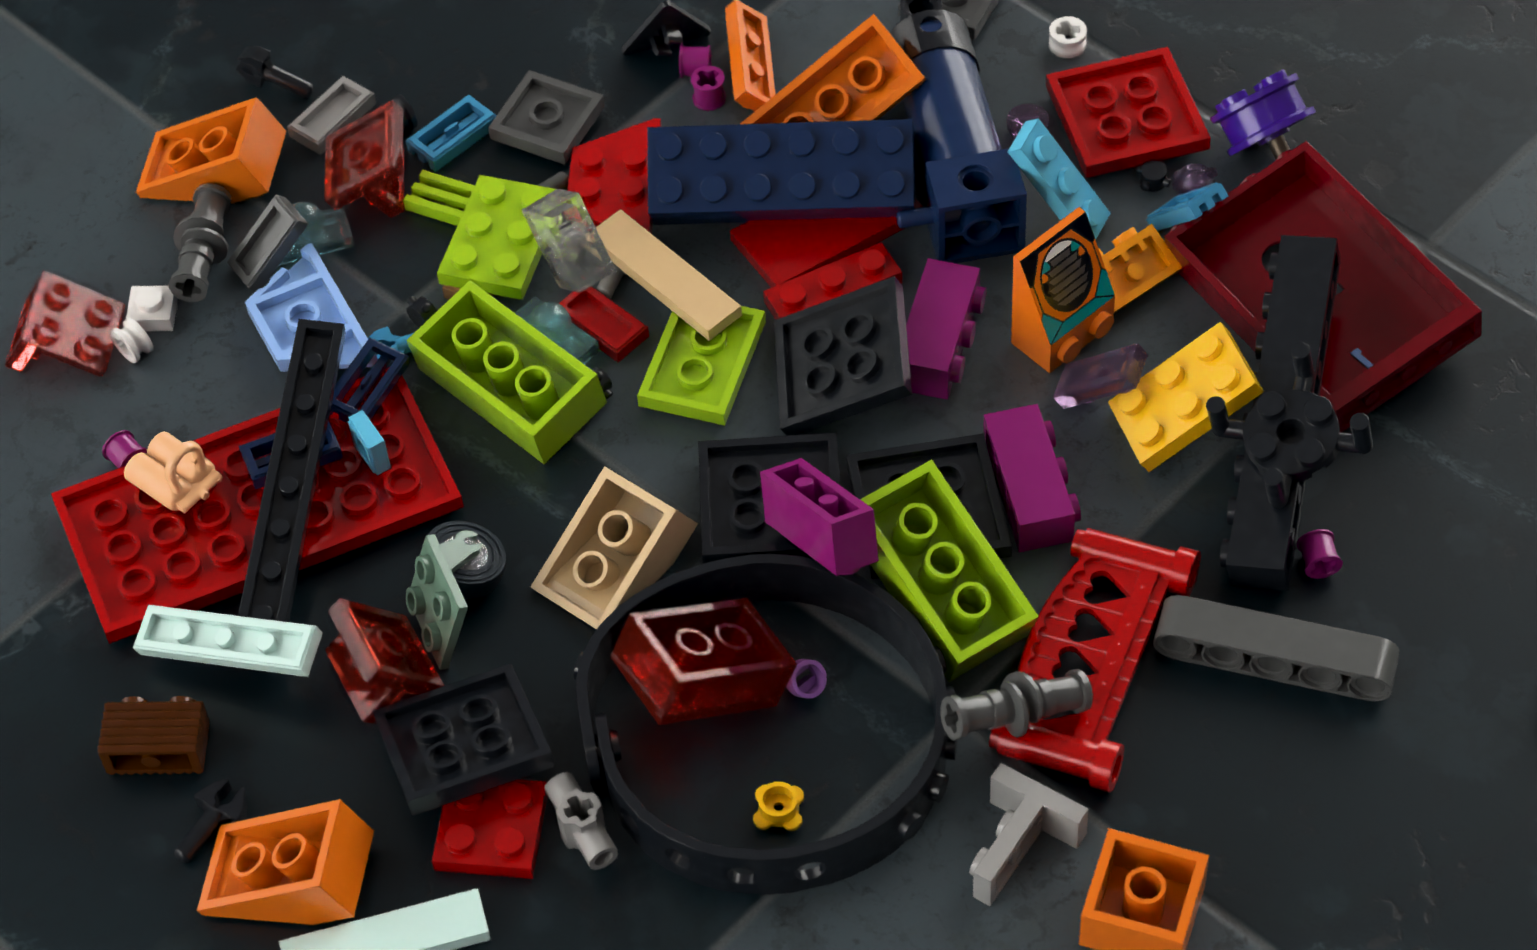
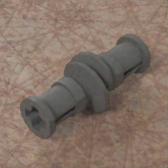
M207 183L197 187L193 195L194 212L181 220L175 227L173 238L175 246L180 252L178 257L179 266L178 270L170 278L169 289L174 296L186 302H198L206 298L209 286L207 277L208 273L211 272L212 264L220 263L228 254L229 246L223 237L224 214L229 212L232 196L227 189L218 184Z
M1081 669L1069 670L1065 677L1051 680L1045 678L1033 680L1025 672L1016 671L1006 676L1001 685V690H986L980 692L979 695L962 699L957 695L946 696L942 700L940 707L941 721L946 734L953 741L962 739L969 732L983 729L993 730L1006 726L1007 730L1014 737H1022L1027 733L1029 721L1030 723H1037L1040 719L1048 718L1056 713L1070 710L1075 713H1082L1090 709L1093 703L1092 686L1089 678Z

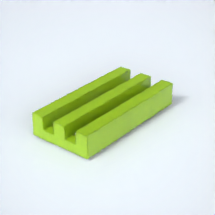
M422 170L419 174L420 182H414L411 187L412 194H407L403 199L405 210L457 226L464 212L461 209H465L475 185ZM423 197L445 203V205L425 200Z

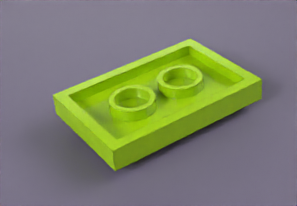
M479 175L437 271L439 284L462 288L471 280L488 294L523 300L564 202L562 190Z
M741 306L742 316L710 341L672 311L637 394L638 406L725 426L765 326V311Z

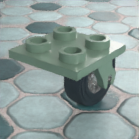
M466 521L442 523L426 535L420 556H417L415 560V574L411 587H408L406 590L408 611L412 616H416L422 629L423 645L426 651L432 652L439 670L449 668L468 609L465 599H476L491 593L500 583L506 566V553L500 540L488 529Z

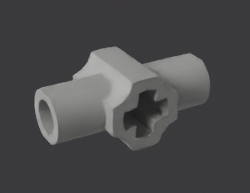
M564 772L551 778L545 785V791L556 809L560 835L567 848L579 849L589 867L593 870L601 869L611 864L617 858L618 851L606 831L602 805L594 792H583L572 773Z

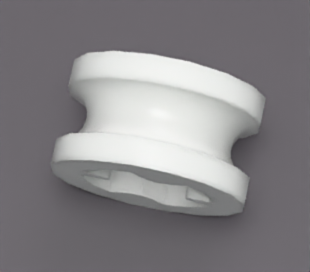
M1070 16L1057 18L1049 27V48L1051 52L1062 58H1074L1082 54L1086 48L1087 27L1085 23L1078 18Z
M131 318L123 322L122 329L114 328L110 331L114 345L132 363L140 360L141 352L147 354L154 348L145 330Z

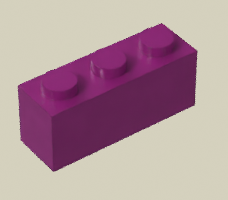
M927 259L906 323L912 393L948 400L953 382H961L965 368V356L961 355L964 347L971 348L973 345L976 322L972 320L975 313L982 314L986 301L987 288L980 287V268Z
M1038 404L984 414L983 433L996 484L1018 552L1072 542L1075 522L1081 521V510L1076 494H1068L1065 485L1068 484V471L1065 460L1062 456L1056 457L1053 450L1056 447V438L1052 422L1050 420H1043Z
M802 458L760 471L765 522L836 576L850 575L859 571L861 567L878 562L873 508Z

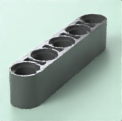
M1182 595L1170 596L1165 599L1153 641L1154 648L1158 653L1171 659L1374 702L1383 701L1390 697L1400 654L1397 645L1383 637Z

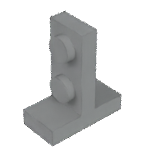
M1000 763L990 778V803L1006 811L998 824L996 840L990 849L985 847L980 849L972 862L969 872L973 876V897L988 906L992 905L1041 831L1077 849L1087 835L1088 808Z

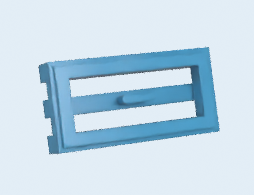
M467 95L406 140L407 151L412 155L417 153L418 159L421 162L426 163L428 161L430 169L437 172L489 133L488 127L497 115L471 95ZM472 111H474V113H472L470 116H468L467 118H465L463 121H461V122L458 124V122H459L461 119H463V118L466 117L468 114H470ZM445 132L444 135H442L441 137H439L437 140H435V141H434L433 143H431L429 146H426V145L429 144L431 141H433L434 139H436L438 136H440L442 133Z
M1216 182L1173 197L1149 214L1146 221L1149 225L1153 224L1157 231L1197 219L1203 215V211L1210 210L1216 205V202L1224 200L1229 195L1223 185Z

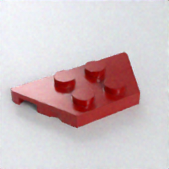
M661 118L642 122L572 148L565 203L567 222L584 228H596L621 209L652 234L653 222L648 214L647 127H662Z

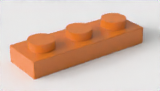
M734 0L725 8L734 100L742 107L755 112L776 94L768 22L765 15L739 0Z

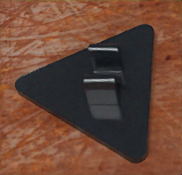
M667 0L660 3L621 47L623 55H631L653 49L655 55L671 56L672 50L670 45H681L685 41L706 37L711 34V30L707 24Z

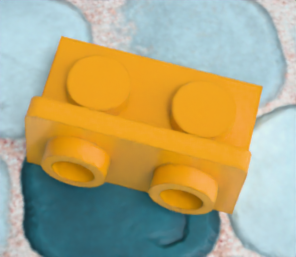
M1153 224L1140 232H1137L1134 226L1129 228L1112 241L1115 248L1105 254L1099 248L1115 294L1114 313L1183 268Z

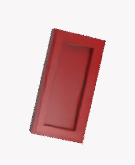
M583 282L553 307L555 318L617 363L649 337L648 326L586 282Z

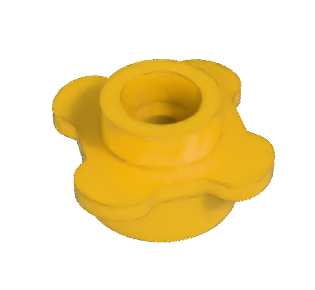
M772 782L762 785L756 790L755 798L758 801V811L753 815V823L757 828L767 830L772 826L784 827L787 831H795L802 825L799 804L804 801V792L801 788L791 786L785 782ZM777 805H782L783 809L777 811L774 809V807Z

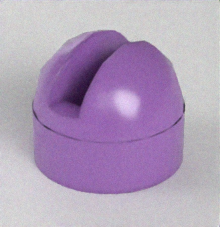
M798 659L790 663L786 668L783 680L786 688L794 696L811 699L822 693L826 686L827 675L824 667L819 662L811 659ZM806 669H809L810 674L796 681L797 676Z

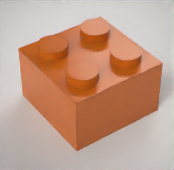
M1108 828L1081 913L1079 945L1095 950H1186L1205 888L1209 855Z

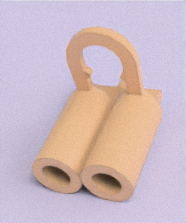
M165 431L160 432L151 440L147 453L141 452L134 455L128 461L124 470V478L168 509L173 511L180 510L183 513H186L201 498L207 500L210 496L209 491L218 482H221L223 478L215 470L214 464L204 457L203 450L198 443L191 440L182 442Z

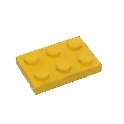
M1220 321L1110 399L1108 404L1139 463L1150 472L1212 429L1206 409L1208 399L1214 396L1221 397L1225 401L1229 417L1262 394L1264 390L1230 331Z

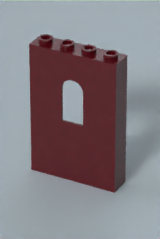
M1307 141L1293 150L1284 151L1277 157L1275 162L1262 171L1247 176L1238 187L1227 193L1229 195L1227 198L1216 202V205L1210 210L1203 211V215L1197 219L1174 225L1169 233L1164 236L1166 245L1183 267L1178 273L1254 352L1258 332H1265L1267 320L1262 317L1264 293L1272 292L1274 280L1269 279V272L1263 266L1262 259L1264 253L1273 245L1280 243L1281 235L1337 238L1341 260L1337 284L1343 291L1335 296L1320 396L1327 398L1331 402L1339 421L1340 432L1350 427V418L1354 414H1369L1481 336L1482 310ZM1356 348L1362 351L1360 354L1370 361L1373 366L1366 368L1350 353Z

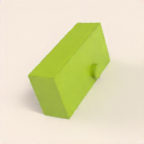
M471 280L406 340L419 370L543 464L559 451L607 403L597 373Z
M932 459L860 499L874 509L878 562L870 565L890 595L918 618L933 647L938 646L947 666V673L944 676L948 682L1029 635L1039 617Z

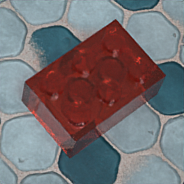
M748 598L630 613L610 656L658 725L776 707L797 666L795 660Z

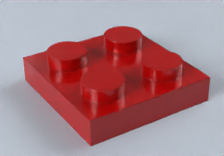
M517 779L485 792L443 805L432 857L434 871L533 879L548 798L545 791L547 782Z

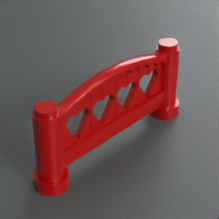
M1087 528L1086 531L1077 529L1072 540L1070 555L1078 558V561L1058 583L1038 614L1039 617L1026 640L1018 671L1025 672L1033 680L1055 679L1052 674L1061 667L1059 657L1065 652H1074L1096 673L1087 675L1093 692L1092 706L1082 713L1049 720L1040 719L1037 723H1030L1029 721L1027 733L1022 737L1016 738L1011 735L1006 726L993 729L989 737V747L997 749L998 754L1087 779L1089 780L1090 787L1110 793L1114 789L1121 771L1124 745L1110 741L1108 738L1167 591L1182 596L1191 595L1200 568L1201 551L1180 546L1175 551ZM1098 576L1109 578L1126 596L1125 598L1091 604L1084 599L1088 593L1093 591L1091 581ZM1081 614L1094 616L1111 634L1082 642H1075L1069 638V634L1077 629L1075 619Z

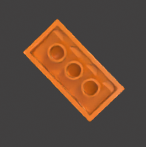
M873 14L740 124L878 120L924 83L926 78L883 23Z

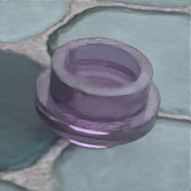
M1021 104L1009 111L1006 125L1008 131L1015 139L1025 121L1039 118L1048 130L1050 118L1047 111L1038 105Z

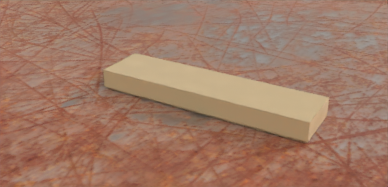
M621 209L588 233L589 244L708 341L742 316L740 304Z

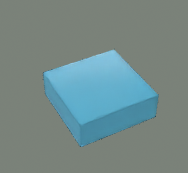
M361 410L348 417V425L354 447L373 474L379 475L391 469L385 440L365 412Z

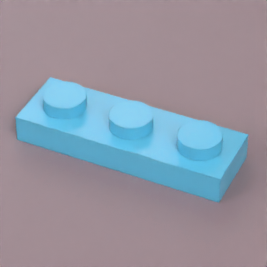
M1040 119L1025 121L1008 150L1009 155L1060 221L1078 207L1082 208L1087 214L1096 240L1111 214Z

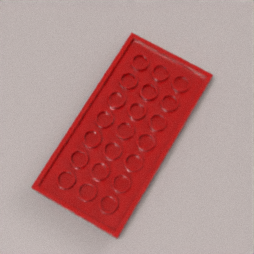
M390 367L384 370L357 410H360ZM403 375L370 420L385 440L391 469L379 475L373 474L354 447L348 422L339 420V414L335 412L329 416V422L340 445L343 458L319 467L299 571L464 507L462 496ZM364 377L358 378L341 402L346 404ZM280 408L193 440L200 445L204 457L214 464L215 470L223 478L221 482H218L209 491L210 496L207 500L201 498L186 513L180 510L173 511L127 481L124 478L126 466L51 493L109 644L138 633L148 605L196 611L243 593L264 487L255 490L251 476L241 456L239 446L274 434ZM269 453V454H267V455H264V456H261V457H258V458H255L254 460H257V459H260V458L269 456V455H271V453Z

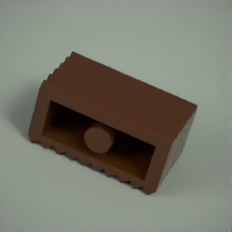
M130 696L123 698L121 702H106L104 704L105 711L103 712L102 728L100 729L101 736L99 737L98 754L107 774L114 775L117 773L123 775L127 773L133 775L137 773L142 775L147 773L152 775L157 773L161 775L165 772L171 775L174 772L177 774H182L183 772L187 774L193 772L201 774L204 771L210 720L203 701H196L188 696H175L168 702H148L144 698Z

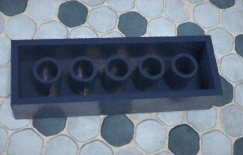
M912 119L647 127L648 214L654 225L743 223L749 220L896 217L898 211L915 209L914 128Z

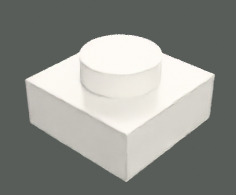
M131 286L126 319L131 318L135 320L145 331H173L178 298L172 294L169 286Z

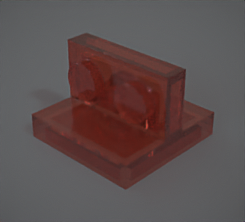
M393 100L326 136L325 202L335 210L363 196L369 204L376 206L390 218L404 212L403 109Z
M341 598L328 610L339 635L329 644L325 651L363 722L376 724L373 710L396 703L405 693L419 695L444 686L406 615Z

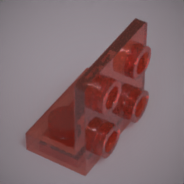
M43 270L26 297L4 366L21 373L30 358L38 360L42 353L102 377L107 370L114 347L110 331L114 328L119 329L125 304Z

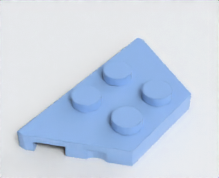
M309 243L300 250L302 258L289 270L281 267L270 278V282L265 287L259 288L245 301L248 314L280 372L288 371L299 319L344 324L346 334L339 369L348 368L368 340L313 244ZM376 353L366 367L374 366L378 360Z

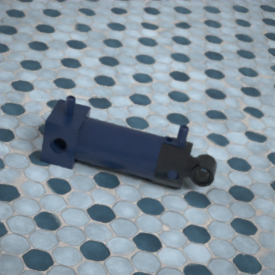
M901 0L900 22L890 33L926 78L924 83L903 99L907 118L913 120L914 143L926 182V207L898 211L896 214L897 225L900 229L927 225L936 258L940 261L962 263L1018 253L1025 248L1027 192L1019 166L1008 153L1009 148L1001 149L980 79V69L966 22L957 14L942 10V0Z

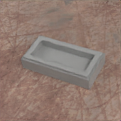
M342 76L287 126L289 137L321 155L376 104L375 94Z

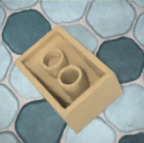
M604 466L532 583L531 588L597 629L622 603L636 593L656 583L674 564L698 523Z

